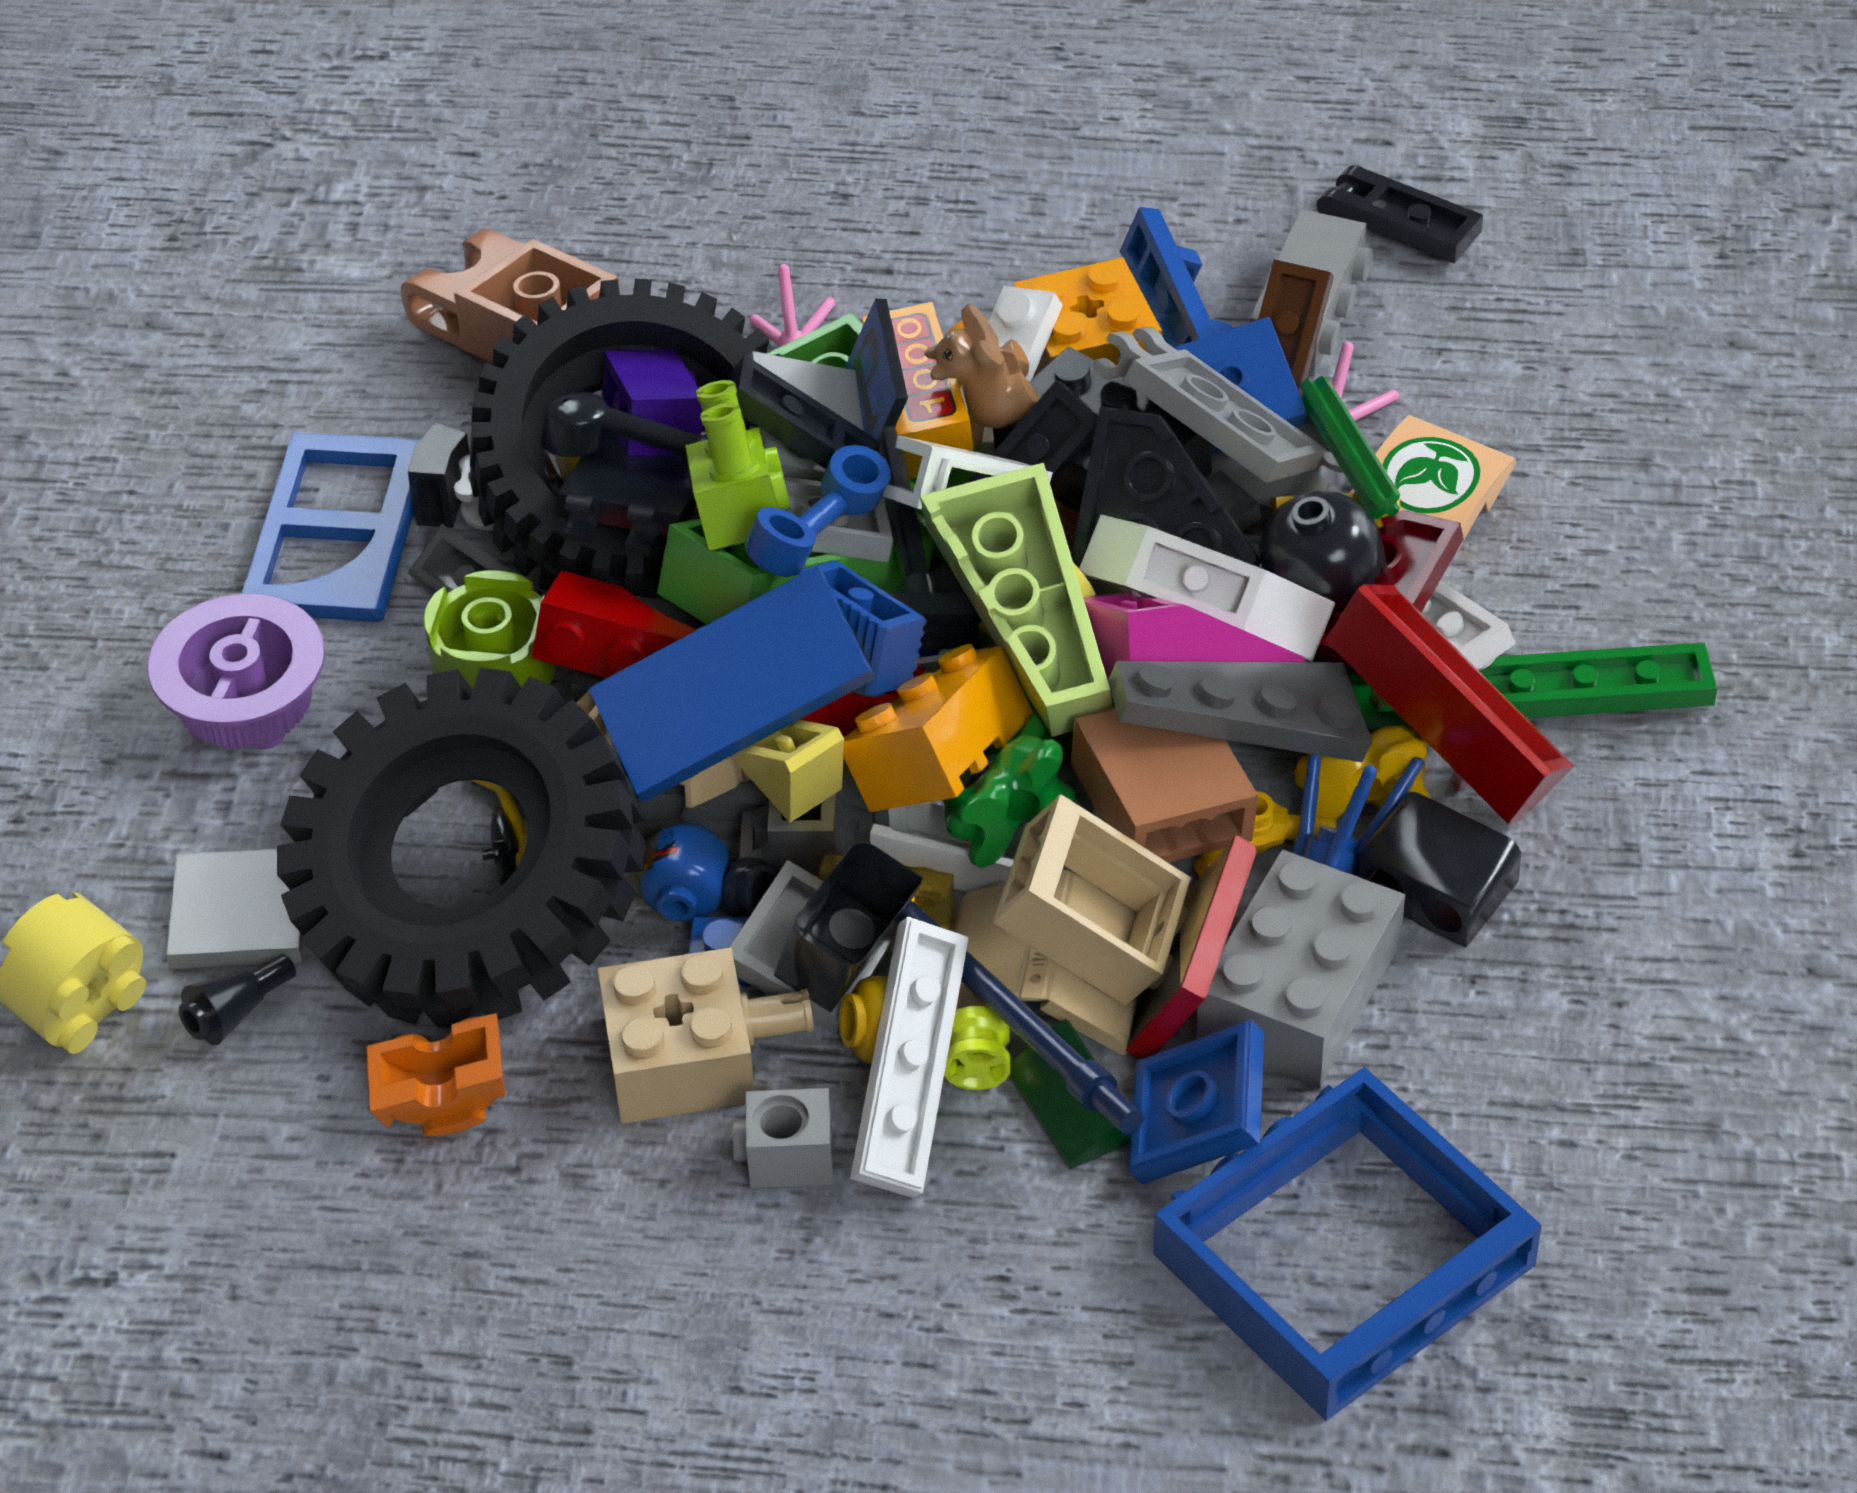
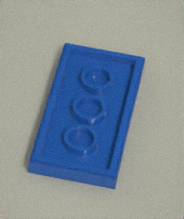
M817 565L588 689L636 794L643 802H646L876 678L824 573Z

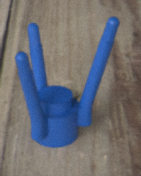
M1317 754L1310 755L1304 782L1299 831L1291 852L1348 874L1359 876L1361 850L1413 785L1415 778L1423 768L1424 761L1422 758L1415 757L1411 760L1357 843L1358 839L1351 835L1369 795V790L1377 773L1376 768L1373 765H1368L1364 768L1338 830L1321 825L1317 836H1315L1313 832L1321 758Z

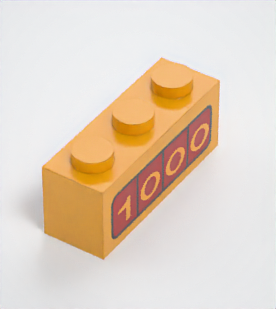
M933 302L891 310L890 316L908 400L895 427L896 437L900 435L974 452L970 419L957 378L933 380L930 373L936 364V360L929 359L924 355L926 349L936 346L944 338ZM867 316L862 317L863 325L865 323ZM902 450L908 478H916L922 456Z

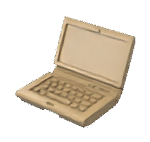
M1062 870L1054 898L1128 944L1137 912L1075 872ZM1006 881L969 892L961 898L953 932L969 937L967 951L1020 1000L1041 1001L1040 1010L1059 1021L1067 1019L1075 1030L1118 1054H1127L1125 1050L1131 1035L1137 997L1124 1006L995 925L993 920ZM962 982L960 983L956 1010L967 1006L987 1007Z

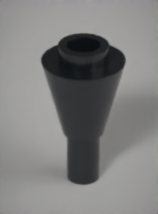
M281 954L252 972L244 971L185 986L181 992L182 1004L179 1006V1016L183 1026L194 1038L198 1040L203 1038L209 1044L219 1045L264 999L265 994L296 976L293 962L288 956Z

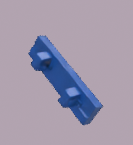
M1139 207L1119 252L1127 263L1161 327L1162 336L1166 343L1176 347L1232 329L1229 323L1210 319L1194 285V281L1202 267L1197 251L1175 244L1160 209Z

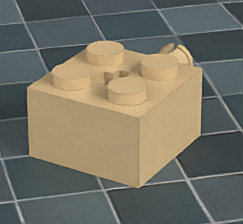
M732 947L597 968L621 1124L746 1104V1091H755L750 1047L754 1046V1039L804 1031L807 1033L814 1032L812 1009L807 988L800 989L797 992L748 999L746 993L740 994Z

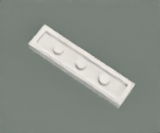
M910 917L898 923L850 1176L852 1180L910 1198L923 1193L969 937Z

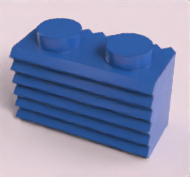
M837 560L819 564L818 566L824 573L876 678L855 689L854 692L863 696L877 697L885 692L898 689L905 682L915 678L912 673L918 666L914 662L920 656L917 651L922 646L920 639L925 634L922 628L927 623V620ZM815 566L802 569V571L798 575L812 569Z

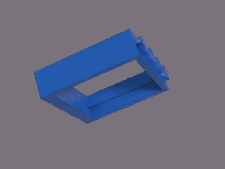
M1363 1067L1336 1087L1332 1088L1330 1085H1327L1312 1104L1292 1118L1286 1116L1278 1119L1265 1132L1263 1138L1260 1139L1259 1145L1248 1148L1240 1154L1233 1153L1225 1156L1216 1164L1210 1175L1187 1191L1179 1190L1172 1194V1202L1154 1213V1255L1327 1421L1536 1266L1542 1224L1367 1068ZM1361 1132L1478 1239L1320 1354L1204 1242L1351 1137Z

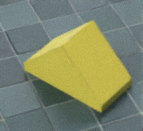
M797 720L732 755L734 761L789 823L842 790L844 738L838 727Z

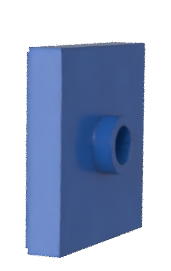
M1270 316L1173 347L1177 351L1186 349L1294 427L1308 424L1307 412ZM1210 443L1211 455L1222 452Z
M1252 1020L1136 1061L1133 1104L1143 1113L1144 1119L1140 1128L1131 1134L1129 1173L1141 1184L1260 1144L1264 1032Z

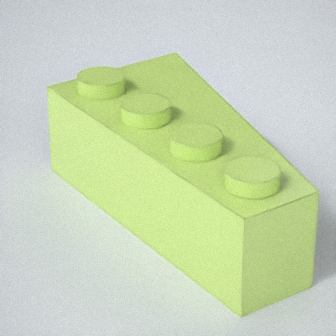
M1044 463L921 495L920 501L928 532L996 645L1003 646L1020 685L1041 717L1050 735L1053 737L1072 732L1074 730V718L1113 709L1110 687Z

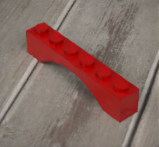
M561 570L540 604L532 658L608 678L697 629L658 612L641 602L622 586ZM917 665L918 667L912 674L914 677L926 673L927 668ZM897 689L885 692L877 697L863 696L852 691L799 720L838 727L844 738L858 728L855 719L860 714L875 706L893 703L900 697Z

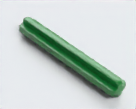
M1320 376L1315 381L1306 378L1300 385L1303 391L1301 399L1305 410L1364 508L1374 519H1379L1385 514L1391 517L1395 516L1400 510L1397 504L1400 493L1329 379L1324 376Z

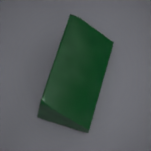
M1067 1019L1051 1027L1086 1061L1095 1060ZM1030 1046L1010 1062L1009 1078L1069 1170L1131 1143V1134H1123L1098 1110H1087L1068 1092L1067 1081Z

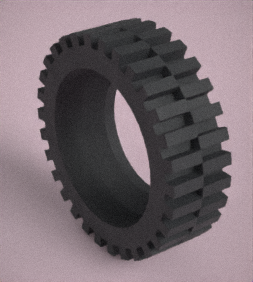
M635 278L633 294L620 295L618 279L601 281L599 298L590 300L585 285L569 289L567 309L565 310L561 309L554 297L547 299L539 304L537 324L525 314L513 324L512 342L503 336L493 348L492 365L485 362L479 376V392L475 391L470 446L471 488L473 498L479 497L478 514L484 527L494 524L493 542L503 554L515 546L513 566L521 574L527 577L537 565L540 566L539 587L547 592L562 570L622 586L635 597L664 598L657 594L667 535H659L651 554L624 550L625 541L631 529L598 524L589 543L563 539V531L568 524L569 518L556 516L557 496L553 493L546 476L543 456L544 448L540 443L546 408L557 396L565 393H595L602 390L604 351L675 349L687 370L693 371L698 388L711 382L729 380L731 371L744 355L747 356L752 351L767 354L769 339L759 328L746 338L742 336L745 316L731 308L721 320L714 316L717 303L716 298L701 292L696 305L692 306L683 302L686 286L670 282L666 298L652 296V279ZM745 424L746 430H750V426Z

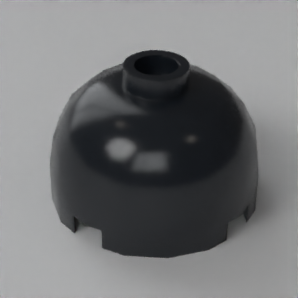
M1313 491L1297 495L1281 504L1268 518L1258 545L1261 569L1267 570L1333 601L1335 605L1331 614L1343 612L1357 589L1363 584H1374V580L1378 577L1380 571L1382 570L1385 573L1387 566L1380 530L1374 518L1356 500L1339 492Z

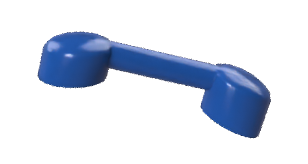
M859 445L844 446L835 451L821 479L820 490L823 497L801 516L797 517L788 511L773 507H765L759 510L744 541L745 550L749 558L760 568L771 574L783 577L798 575L816 542V536L841 514L863 515L877 507L891 479V469L886 459L877 451Z

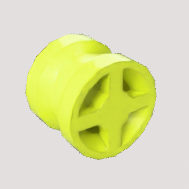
M967 1006L955 1011L944 1076L948 1082L959 1088L968 1090L990 1089L1006 1081L1010 1075V1054L1006 1049L1010 1041V1027L988 1007Z

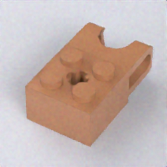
M484 228L461 243L465 256L464 271L444 273L423 269L402 283L400 290L406 315L412 324L435 337L492 363L493 348L502 336L512 342L513 324L526 314L537 324L540 303L554 297L561 309L565 310L567 309L568 290L585 285L590 300L599 298L601 281L618 279V276L535 239H531L523 244L494 230ZM431 303H434L442 307L443 309H437Z

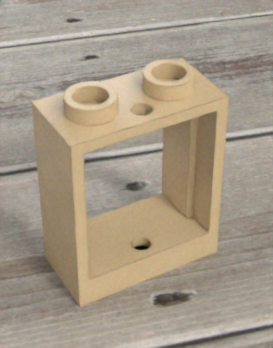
M1060 794L1025 826L993 923L1126 1006L1146 988L1150 990L1157 989L1167 975L1173 960V955L1169 954L1173 938L1183 926L1188 915V908L1183 904L1191 877ZM1064 866L1137 912L1128 944L1054 898Z

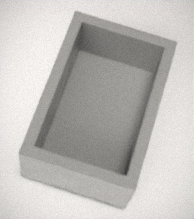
M1282 849L1223 947L1206 999L1197 1008L1196 1039L1252 1020L1264 1032L1263 1066L1320 1088L1400 947L1405 894Z

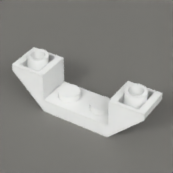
M1102 514L1079 568L1084 576L1122 591L1141 593L1146 596L1192 607L1299 654L1309 662L1313 661L1335 605L1333 601L1267 570L1155 528Z

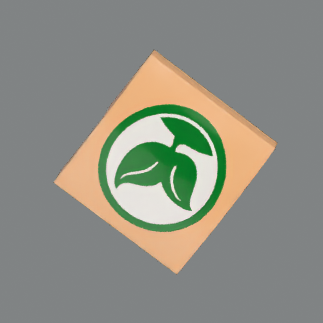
M1408 415L1394 429L1375 453L1397 490H1399L1400 511L1405 509L1460 522L1464 540L1480 511L1489 512L1516 465L1514 457L1411 415Z

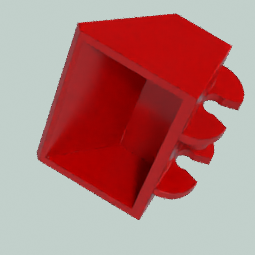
M1363 584L1357 589L1325 641L1371 686L1369 701L1377 709L1389 704L1453 768L1450 782L1458 791L1470 785L1507 824L1521 821L1563 779L1574 765L1393 585Z

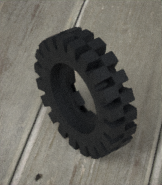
M479 668L476 682L472 689L460 671L456 669L427 675V700L419 702L406 683L376 697L385 717V721L376 727H373L358 710L339 725L333 733L347 751L340 759L319 749L315 751L299 775L314 793V796L309 798L289 795L280 825L294 843L277 846V876L289 888V891L281 894L289 919L303 935L301 939L348 992L368 1007L375 1002L388 1017L415 1025L423 1010L436 1027H451V1024L470 1018L471 1006L475 1005L485 1015L497 1013L498 1020L523 1012L519 989L531 984L542 1000L545 1001L570 984L571 980L560 963L570 954H573L590 966L611 942L598 922L602 916L624 921L636 894V891L625 877L624 872L642 871L645 840L634 825L644 821L639 797L627 778L628 774L605 736L601 733L593 719L573 699L566 704L556 687L529 676L521 688L508 670ZM480 780L494 783L508 790L518 799L525 812L528 837L523 857L517 869L504 885L476 903L457 908H435L419 903L409 897L397 883L391 861L393 841L403 818L408 817L439 791L438 788L450 783Z

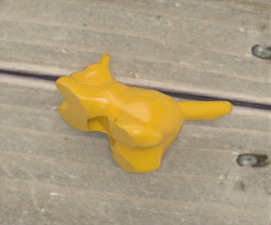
M1404 725L1383 726L1369 735L1372 743L1363 762L1319 755L1321 766L1315 817L1338 819L1344 815L1362 772L1368 765H1373L1377 773L1365 804H1373L1380 809L1400 776L1403 775L1411 760L1415 757L1422 758L1424 765L1407 793L1417 792L1430 798L1424 786L1425 759L1427 758V746L1429 744L1413 728ZM1309 753L1302 755L1293 772L1295 784L1303 790L1308 758L1312 755Z

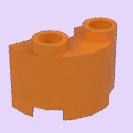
M497 1013L467 1018L459 1023L451 1024L452 1031L450 1035L440 1041L428 1042L423 1036L404 1034L392 1040L366 1046L370 1112L383 1125L391 1127L394 1119L404 1123L421 1124L423 1136L459 1133L483 1123L486 1120L485 1108L498 1097L503 1099L505 1096L501 1037Z

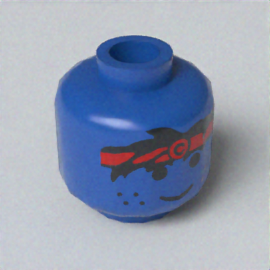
M683 823L662 829L652 838L646 853L639 878L641 896L653 910L669 920L693 921V917L709 916L717 910L723 897L724 880L731 867L729 850L711 830L696 823Z

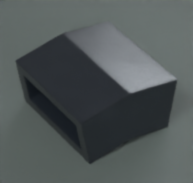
M434 422L415 445L408 468V478L417 526L439 527L443 524L448 528H454L458 510L462 503L456 497L454 490L455 483L461 480L462 475L459 470V461L464 456L470 455L466 432Z

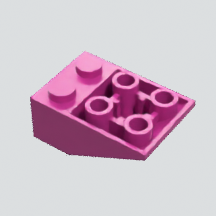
M1133 592L1083 598L1107 680L1110 678L1116 661L1305 662V657L1184 604Z

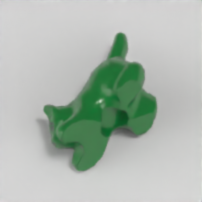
M1032 714L1027 718L1019 737L1006 744L998 752L994 761L975 783L965 788L957 798L942 800L944 804L943 819L946 823L947 832L954 839L973 841L968 856L970 862L977 867L984 868L996 863L1006 853L1018 827L1033 820L1060 794L1075 803L1074 790L1064 784L1056 775L1063 761L1062 747L1053 739L1042 740L1044 734L1041 717L1037 714Z

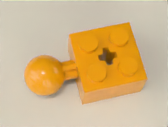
M1123 257L1013 282V287L1055 292L1063 304L1034 376L1042 371L1068 346L1093 360L1107 358L1113 364L1118 365L1117 360L1121 354L1116 346L1106 340L1109 333L1121 331L1132 335L1136 328L1151 327L1162 335V329ZM960 320L952 325L944 337L950 330L964 329L963 321ZM1136 339L1139 346L1146 351L1145 344ZM957 379L959 387L961 388V381Z

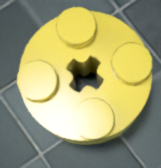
M72 892L73 899L66 900L57 893L46 897L30 908L11 927L3 939L2 943L10 951L0 968V1004L51 1045L63 1047L70 1054H76L83 1051L93 1041L98 1031V1023L115 1008L120 1011L128 1010L141 998L147 982L145 978L139 975L143 963V947L136 937L80 893Z

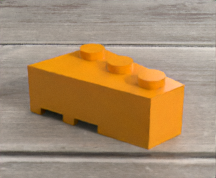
M972 644L955 648L938 659L941 668L936 672L917 676L902 684L897 689L900 698L893 703L875 706L863 712L855 719L858 728L844 737L843 758L869 812L957 798L965 789L959 778L968 767L972 774L981 772L988 764L983 751L992 744L995 749L1004 747L1023 727L1027 718L1034 714L1003 646L975 651Z

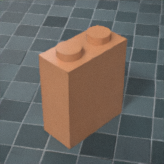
M1116 708L1074 718L1071 766L1102 821L1168 863L1223 849L1235 835L1248 842L1252 841L1258 794L1225 739L1119 722Z

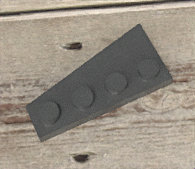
M1116 661L1108 680L1119 722L1357 762H1363L1372 743L1344 663Z

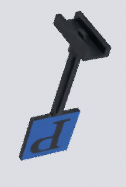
M875 298L845 369L855 370L863 429L877 440V452L886 459L891 469V479L888 485L902 487L911 491L903 451L895 448L897 441L895 427L908 400L887 299ZM884 497L901 575V581L898 585L899 593H886L927 620V623L922 628L925 634L920 639L922 646L919 649H955L967 644H972L974 649H978L981 641L977 626L982 620L966 593H938L935 578L929 575L915 507Z

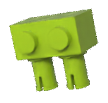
M730 380L711 382L696 391L697 400L700 402L703 412L700 415L701 422L705 427L708 440L685 445L694 497L709 551L744 543L760 509L765 507L779 509L791 507L777 447L773 446L764 449L759 427L746 430L736 396V385Z

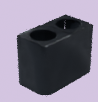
M1409 792L1361 850L1358 877L1405 894L1403 917L1467 948L1518 883L1521 851L1518 845L1508 836L1420 793Z
M856 843L852 845L796 916L774 976L796 991L807 988L809 999L812 1002L832 1012L895 929L921 886L923 877L872 844ZM843 909H855L863 912L871 919L874 925V939L869 945L859 949H852L839 944L830 932L829 923L832 916Z

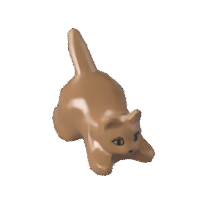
M969 303L961 310L964 329L950 330L936 346L926 349L924 355L929 359L936 360V364L930 373L933 380L957 378L961 381L971 424L972 440L976 451L982 444L984 426L1003 430L1019 423L1040 398L1037 391L1026 379L1029 373V361L1022 347L1012 339L1004 343L1002 347H999V339L986 317L976 306Z

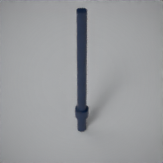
M910 902L899 921L901 922L905 918L910 917L942 928L915 902ZM966 950L961 982L1067 1081L1068 1092L1087 1110H1098L1123 1134L1128 1135L1137 1131L1143 1123V1113L1117 1090L1116 1078L1097 1061H1086Z

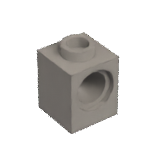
M829 1088L746 1091V1119L733 1120V1150L735 1162H748L750 1189L833 1185L832 1122Z

